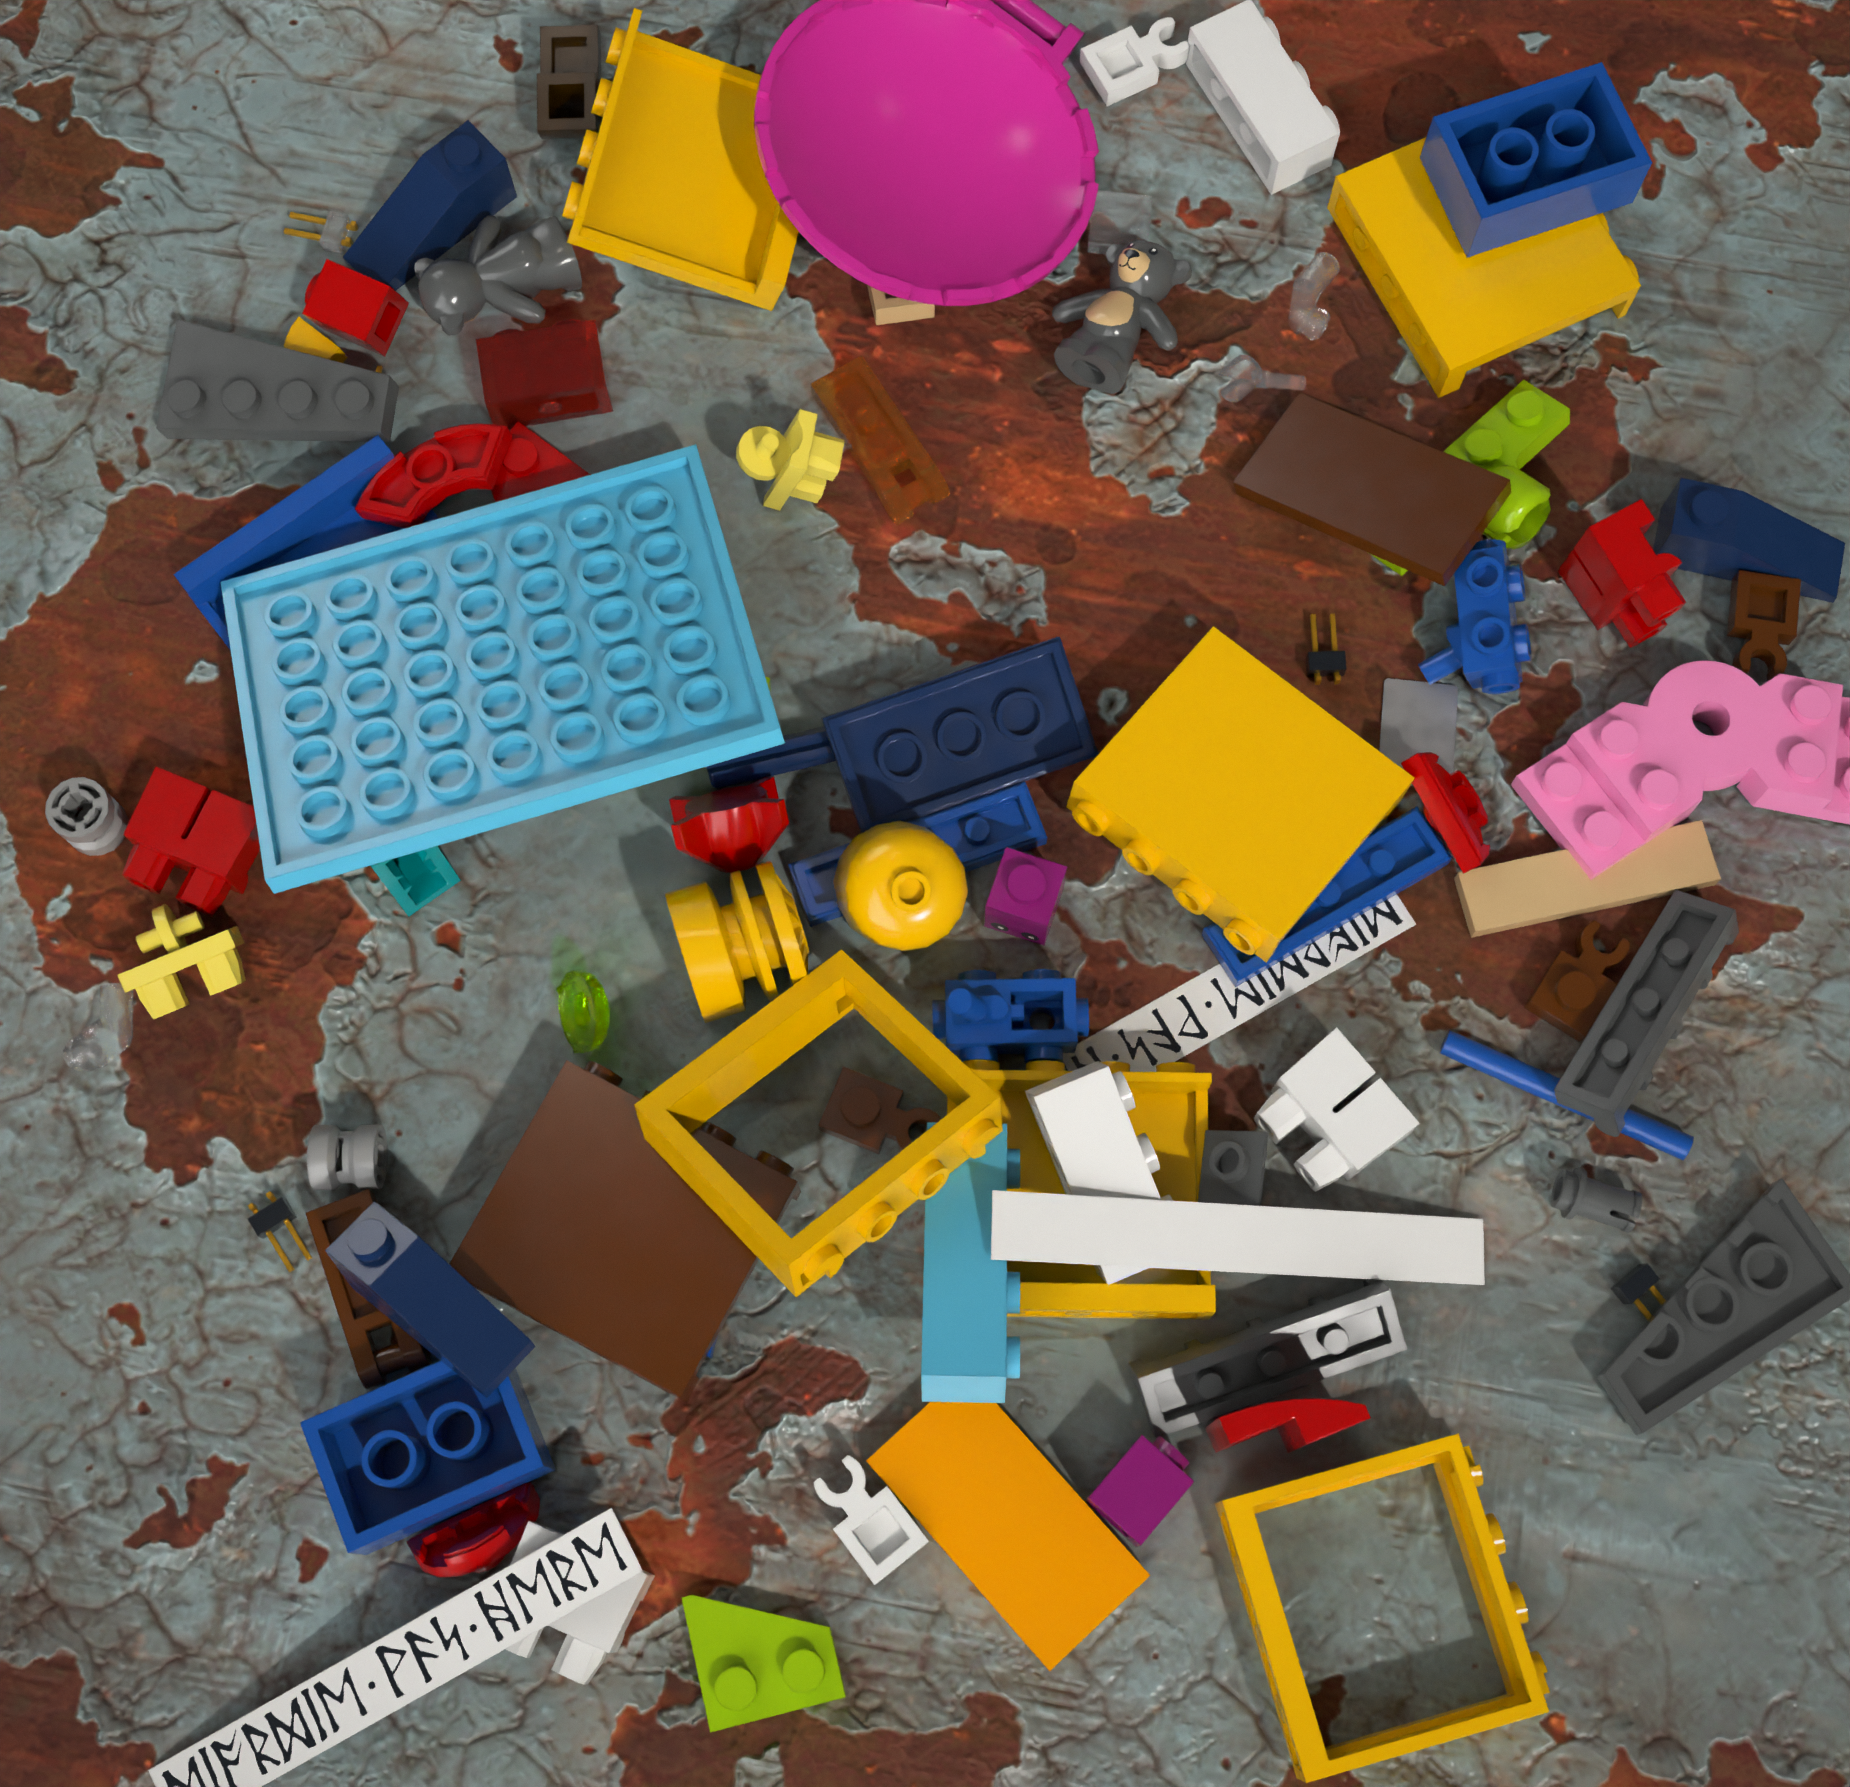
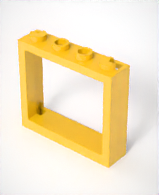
M842 949L634 1104L644 1139L795 1297H798L825 1274L831 1279L841 1268L844 1259L866 1241L875 1242L882 1238L892 1228L899 1214L918 1199L927 1200L934 1196L944 1186L951 1172L970 1157L976 1159L986 1154L985 1145L1003 1131L1000 1096ZM855 1009L948 1096L957 1107L793 1238H790L690 1133L847 1013Z
M1459 1433L1215 1503L1296 1778L1305 1783L1549 1712L1544 1694L1550 1693L1544 1673L1548 1671L1539 1652L1529 1651L1521 1624L1527 1623L1529 1620L1525 1600L1515 1581L1507 1583L1498 1556L1506 1553L1504 1536L1493 1513H1484L1476 1488L1483 1485L1480 1464L1475 1465L1470 1446L1463 1447ZM1433 1463L1507 1694L1325 1747L1255 1514Z

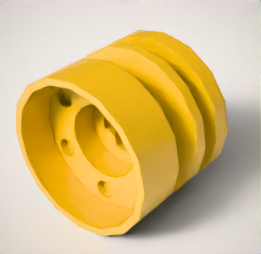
M771 861L755 865L763 892L756 896L748 897L740 870L730 873L733 903L727 905H719L706 881L665 893L676 936L705 1023L746 1011L744 980L756 977L765 996L772 1002L779 996L772 974L773 971L786 968L792 986L808 975V954L810 952L792 893L786 889L775 873Z

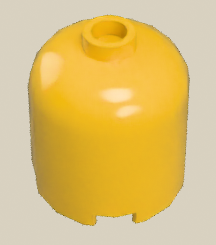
M903 821L878 824L864 833L855 836L839 857L833 880L838 907L849 927L871 943L900 951L927 948L947 936L961 918L968 894L965 867L953 847L926 827Z

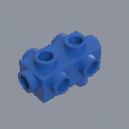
M1496 539L1478 541L1454 573L1459 622L1446 627L1450 646L1418 663V666L1429 685L1463 667L1464 675L1473 689L1482 688V692L1487 694L1508 693L1518 690L1520 682H1523L1521 662L1531 661L1532 659L1527 624L1517 625L1515 602L1525 601L1526 599L1521 564L1511 565L1507 556L1505 541Z
M986 970L964 971L958 974V980H945V1000H932L933 1035L937 1039H946V1047L955 1055H959V1059L962 1062L967 1060H992L998 1062V1054H1024L1025 1064L1042 1060L1063 1063V1053H1075L1078 1042L1077 1037L1089 1036L1088 998H1076V978H1061V973L1057 970H1029L1022 973V979H996L995 972ZM1036 1013H1046L1053 1019L1054 1026L1052 1029L1034 1030L1030 1026L1029 1020Z

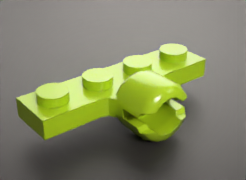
M1525 380L1521 381L1443 451L1510 479L1511 494L1482 535L1490 540L1505 541L1506 549L1514 550L1525 546L1539 533L1551 511L1549 503L1550 489L1520 469L1570 425V408ZM1372 555L1373 557L1381 561L1383 564L1388 566L1390 569L1398 573L1400 576L1404 575L1408 571L1402 567H1399L1393 563H1390L1384 559Z

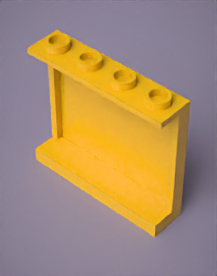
M634 8L627 31L615 27L605 61L616 66L612 81L604 78L600 80L591 113L601 116V123L598 133L586 129L576 164L588 168L583 184L571 182L562 217L573 220L567 243L772 311L785 287L799 231L785 215L773 195L758 155L754 129V108L761 75L637 31L642 10Z
M1426 137L1335 177L1327 209L1438 398L1458 390L1467 371L1609 308L1613 310L1617 319L1625 316L1641 287L1638 272L1633 261L1628 256L1621 254L1609 234L1608 223L1603 213L1467 258L1420 160Z
M1213 626L1073 783L1066 807L1072 811L1075 821L1085 831L1094 836L1103 835L1121 849L1123 857L1135 870L1147 876L1153 874L1171 888L1175 899L1186 910L1196 915L1204 914L1221 927L1226 939L1236 949L1248 955L1255 954L1267 963L1282 939L1378 824L1383 819L1386 820L1398 806L1415 778Z
M992 1060L963 1061L966 1066L1000 1096L1002 1124H1007V1149H1020V1189H1007V1191L1065 1194L1025 1091L1072 1071H1065V1064L1062 1062L1048 1060L1026 1063V1070H1000V1063ZM1117 1061L1101 1062L1109 1066L1112 1074L1121 1071L1130 1087L1136 1108L1127 1111L1136 1136L1146 1133L1157 1155L1160 1170L1151 1173L1160 1197L1169 1194L1173 1201L1198 1202L1205 1130H1208V1089L1212 1083V1073H1195V1065L1184 1062L1156 1065V1072H1130V1064ZM947 1096V1114H949L957 1105ZM1007 1260V1272H1020V1314L1007 1313V1317L1209 1320L1216 1312L1215 1285H1211V1271L1148 1268L1108 1285L1097 1274L1094 1265Z

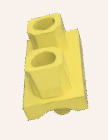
M799 409L784 435L771 427L757 426L750 428L739 440L736 447V459L740 468L748 476L756 480L768 481L775 479L764 496L763 506L780 511L789 496L818 503L823 495L826 481H833L837 476L842 459L844 440L815 432L818 414Z
M163 904L152 909V917L156 928L137 935L136 941L142 953L164 945L168 954L117 975L124 992L135 989L140 1001L151 1017L156 1019L189 1005V1001L176 974L177 971L197 964L210 996L245 982L242 961L236 949L237 946L244 944V940L238 927L235 926L187 946L185 936L204 929L199 913L195 911L176 919L168 905Z

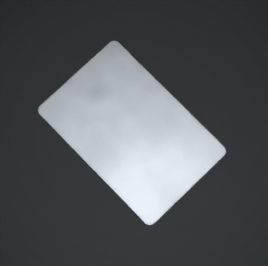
M1385 679L1379 751L1402 769L1404 768L1401 762L1413 755L1432 752L1439 756L1437 763L1451 774L1454 770L1458 687L1450 684L1433 683L1429 685L1428 682Z

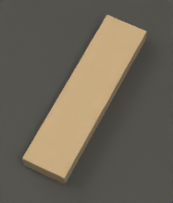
M1702 820L1670 827L1592 880H1590L1567 849L1479 867L1464 874L1461 871L1454 877L1471 938L1672 895L1675 889L1687 892L1715 886L1721 880Z

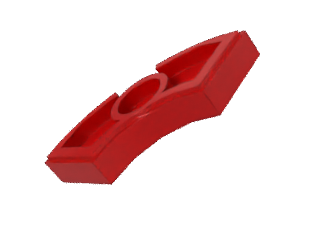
M483 423L458 425L434 432V438L417 445L404 455L401 451L395 454V458L385 464L368 483L355 510L363 519L401 528L422 524L429 511L448 496L469 489L493 490L513 435L507 426Z

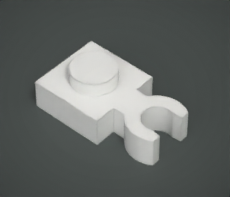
M1172 17L1156 21L1149 29L1148 35L1139 38L1131 25L1081 48L1080 64L1106 106H1110L1157 84L1159 76L1158 67L1174 69L1187 61L1190 48L1187 40L1175 46H1167L1162 43V41L1174 36L1175 21Z
M847 1455L842 1459V1462L853 1477L852 1485L848 1491L841 1494L834 1493L829 1490L827 1484L821 1478L814 1481V1487L822 1501L829 1506L843 1508L848 1515L833 1530L873 1584L876 1585L929 1541L888 1486L872 1498L865 1491L866 1475L862 1466L856 1459Z

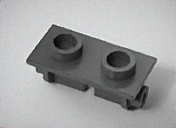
M1205 1130L1198 1202L1261 1206L1265 1161L1267 1160L1268 1132Z

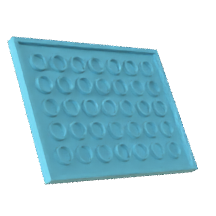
M696 444L220 582L264 878L274 894L785 744Z

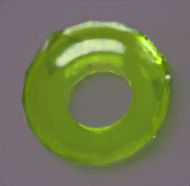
M580 969L569 971L563 977L561 984L556 987V991L559 994L561 1025L567 1041L573 1048V1053H587L598 1049L607 1037L610 1025L608 998L604 987L595 975ZM588 1002H589V1005H590L591 1017H590V1014H589Z

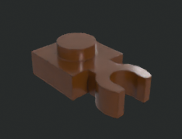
M1739 570L1733 577L1727 636L1745 639L1744 646L1733 659V667L1747 674L1750 670L1751 658H1759L1767 665V682L1778 674L1784 673L1787 666V657L1779 644L1789 646L1797 637L1801 579Z
M1595 920L1591 921L1576 938L1575 953L1577 959L1561 950L1524 1006L1525 1009L1578 1042L1586 1037L1618 985L1603 976L1602 973L1617 966L1625 958L1630 947V941L1622 938L1612 949L1611 953L1599 952L1594 947L1593 936L1601 924Z
M843 1066L818 1127L824 1133L880 1154L886 1137L897 1141L898 1148L902 1151L912 1143L908 1135L914 1126L919 1124L927 1125V1122H939L941 1118L937 1113L927 1108H913L907 1112L898 1109L904 1096L903 1090Z

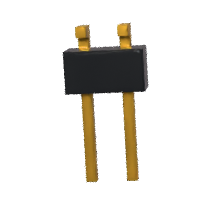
M1316 614L1310 615L1312 652H1308L1306 656L1307 677H1314L1315 685H1320L1321 677L1334 676V685L1339 684L1341 676H1344L1347 670L1345 651L1337 650L1335 614L1329 615L1332 651H1318Z
M269 1191L266 1193V1196L272 1203L261 1211L258 1210L254 1203L247 1205L254 1213L253 1216L248 1218V1221L258 1237L262 1239L269 1238L287 1270L292 1272L295 1269L273 1235V1232L286 1225L306 1260L309 1261L312 1259V1256L290 1222L297 1218L289 1203L282 1197L277 1200L275 1195Z

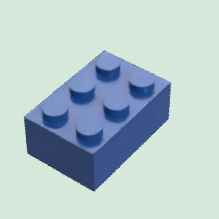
M1602 62L1434 116L1420 155V160L1467 258L1633 203L1652 165V161Z
M438 1361L300 1422L347 1552L351 1554L368 1555L556 1470L516 1368L486 1398L446 1364Z

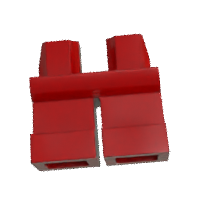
M1643 499L1589 526L1575 545L1574 550L1571 551L1558 570V573L1596 629L1599 630L1613 622L1630 648L1661 632L1667 625L1665 619L1679 611L1686 603L1670 578L1682 564V561L1670 553L1656 555L1644 536L1655 521V518Z
M155 767L123 833L134 846L128 856L122 875L135 886L154 894H160L174 866L189 873L176 899L195 911L213 917L230 890L243 895L247 887V873L260 851L254 806L215 790L210 791L203 785Z

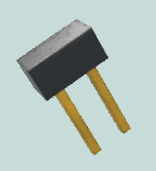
M1648 1263L1637 1265L1611 1288L1623 1304L1634 1303L1647 1320L1652 1315L1639 1300V1297L1649 1290L1661 1305L1666 1301L1654 1286L1660 1278Z

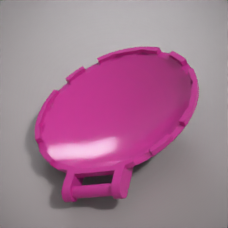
M820 0L798 15L777 40L765 63L757 88L754 108L756 144L761 165L773 195L799 233L820 254L850 276L879 291L924 304L970 306L1005 299L1029 289L1053 272L1074 249L1088 225L1098 193L1099 184L1095 183V156L1099 150L1095 129L1088 108H1080L1073 92L1067 83L1071 76L1063 66L1085 33L1072 23L1066 27L1031 0Z

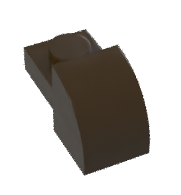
M598 25L540 26V73H537V131L541 139L584 138L586 129L598 133L602 117L591 113L602 78L601 33Z

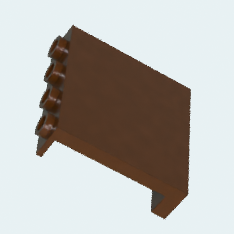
M566 1060L449 1264L479 1291L687 1403L700 1380L696 1374L759 1258L644 1139L634 1104L648 1095L650 1091L645 1090L640 1099L619 1088L623 1079L606 1067L596 1062L588 1061L583 1069ZM707 1121L690 1133L777 1224L781 1220L791 1199L797 1201L801 1190L798 1181L790 1178L794 1168L783 1160L761 1150L755 1159L733 1148L737 1139L732 1134Z

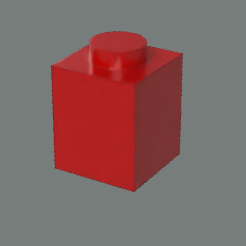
M326 259L321 272L316 274L307 286L305 293L306 306L302 314L321 329L385 357L409 302L389 285Z

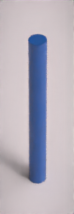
M1451 1030L1448 1031L1439 1054L1594 1121V1118L1557 1103L1554 1089L1561 1078ZM1629 1108L1624 1115L1625 1126L1621 1131L1622 1134L1678 1159L1684 1160L1687 1157L1693 1144V1136Z

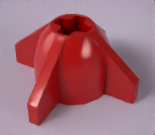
M766 776L748 786L725 788L702 796H674L669 799L674 820L671 828L676 849L720 872L743 871L760 864L789 825L784 799H779L775 778L771 776Z

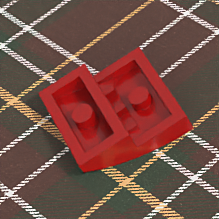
M1289 1399L1263 1403L1234 1411L1219 1417L1206 1426L1205 1429L1215 1453L1277 1428L1289 1453L1348 1429L1371 1417L1364 1404L1332 1399Z

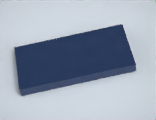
M1060 636L821 718L860 833H864L878 824L895 821L910 822L1096 757L1099 754Z

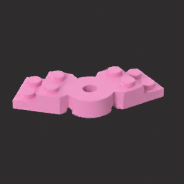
M1716 661L1685 663L1666 673L1653 688L1643 705L1626 702L1619 703L1574 732L1566 744L1516 775L1511 786L1562 850L1567 849L1590 880L1670 827L1676 826L1687 819L1702 801L1703 791L1725 789L1738 782L1740 783L1736 787L1753 807L1850 825V698L1842 697L1843 685L1780 673L1762 686H1759L1749 675L1725 663ZM1693 721H1700L1708 725L1712 729L1714 736L1701 733L1695 727Z

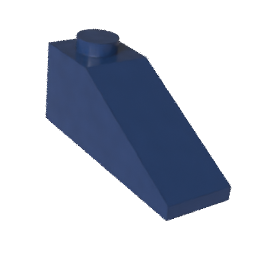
M467 120L422 154L343 256L345 263L352 270L389 285L395 291L416 276L414 267L418 260L429 258L435 261L473 232L483 218L488 215H495L517 198L506 158Z
M1680 478L1660 509L1653 551L1656 555L1670 553L1678 557L1682 564L1677 569L1732 581L1739 570L1801 579L1800 596L1833 603L1837 598L1845 543L1742 490Z
M375 1201L325 1250L356 1292L486 1398L535 1348L532 1340L423 1239Z

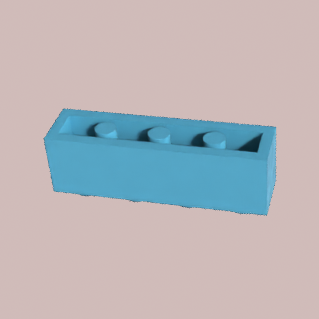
M927 1122V1130L937 1122ZM1002 1124L1003 1131L985 1145L986 1154L976 1159L970 1157L949 1174L944 1186L934 1196L925 1200L921 1362L922 1402L1005 1403L1006 1378L1020 1379V1336H1007V1313L1020 1314V1272H1007V1260H991L992 1190L1007 1191V1189H1020V1149H1007V1124Z

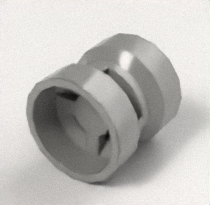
M86 777L68 779L55 787L46 801L45 815L49 825L78 852L89 856L104 855L115 850L125 838L123 833L128 825L125 809L96 781ZM83 807V810L75 817L76 813Z
M361 1124L354 1131H342L337 1125H314L312 1127L307 1148V1170L309 1182L313 1190H335L342 1183H354L360 1190L383 1188L387 1174L388 1147L385 1129L382 1124Z

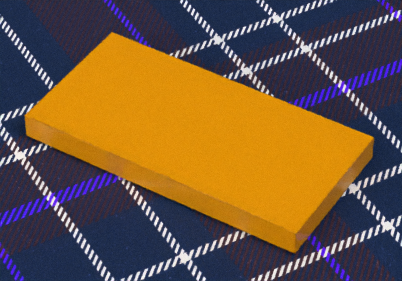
M929 1402L866 1460L875 1473L1048 1671H1051L1150 1576L997 1403Z

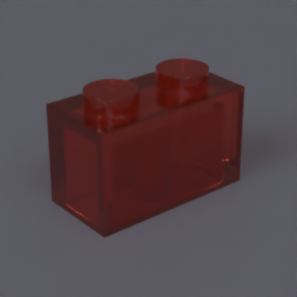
M566 319L553 324L552 327L528 331L506 329L495 333L491 337L476 339L484 400L493 424L507 426L508 429H511L517 422L524 426H531L613 412L604 350L595 319L588 321Z

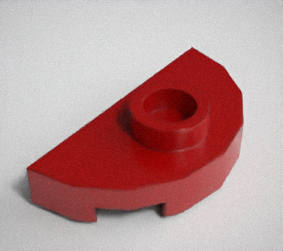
M1432 752L1417 753L1401 762V765L1406 772L1415 778L1412 784L1424 804V814L1427 821L1434 830L1441 833L1464 874L1481 865L1489 855L1490 845L1483 843L1481 827L1488 824L1487 813L1477 792L1460 770L1449 774L1437 763L1438 755Z
M531 1481L524 1483L430 1528L406 1542L422 1571L438 1578L458 1577L471 1572L482 1573L497 1566L505 1555L519 1544L528 1521L535 1522L537 1520L540 1497Z

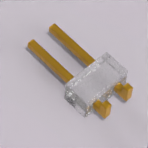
M329 211L327 219L290 212L289 217L292 219L325 226L322 235L289 228L284 229V234L320 241L323 250L342 254L344 246L351 247L353 244L351 237H347L349 230L357 232L358 226L356 221L350 222L348 215L344 213Z

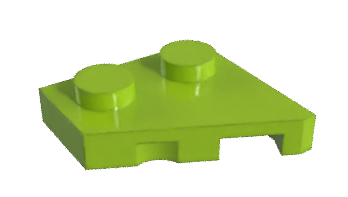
M696 1595L681 1597L710 1733L847 1697L831 1627Z

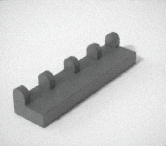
M1675 889L1556 1085L1554 1092L1557 1103L1593 1117L1596 1127L1603 1133L1613 1137L1619 1136L1625 1126L1624 1115L1639 1090H1646L1653 1079L1651 1069L1669 1039H1676L1682 1030V1017L1698 990L1705 989L1713 977L1711 968L1724 946L1731 945L1737 937L1739 928L1736 909Z
M1365 1279L1363 1281V1288L1329 1300H1325L1322 1295L1308 1300L1309 1307L1266 1322L1257 1317L1246 1321V1329L1200 1344L1198 1339L1184 1343V1351L1147 1364H1144L1141 1359L1129 1362L1128 1367L1132 1380L1140 1394L1147 1420L1156 1438L1158 1436H1166L1408 1350L1391 1289L1382 1280Z

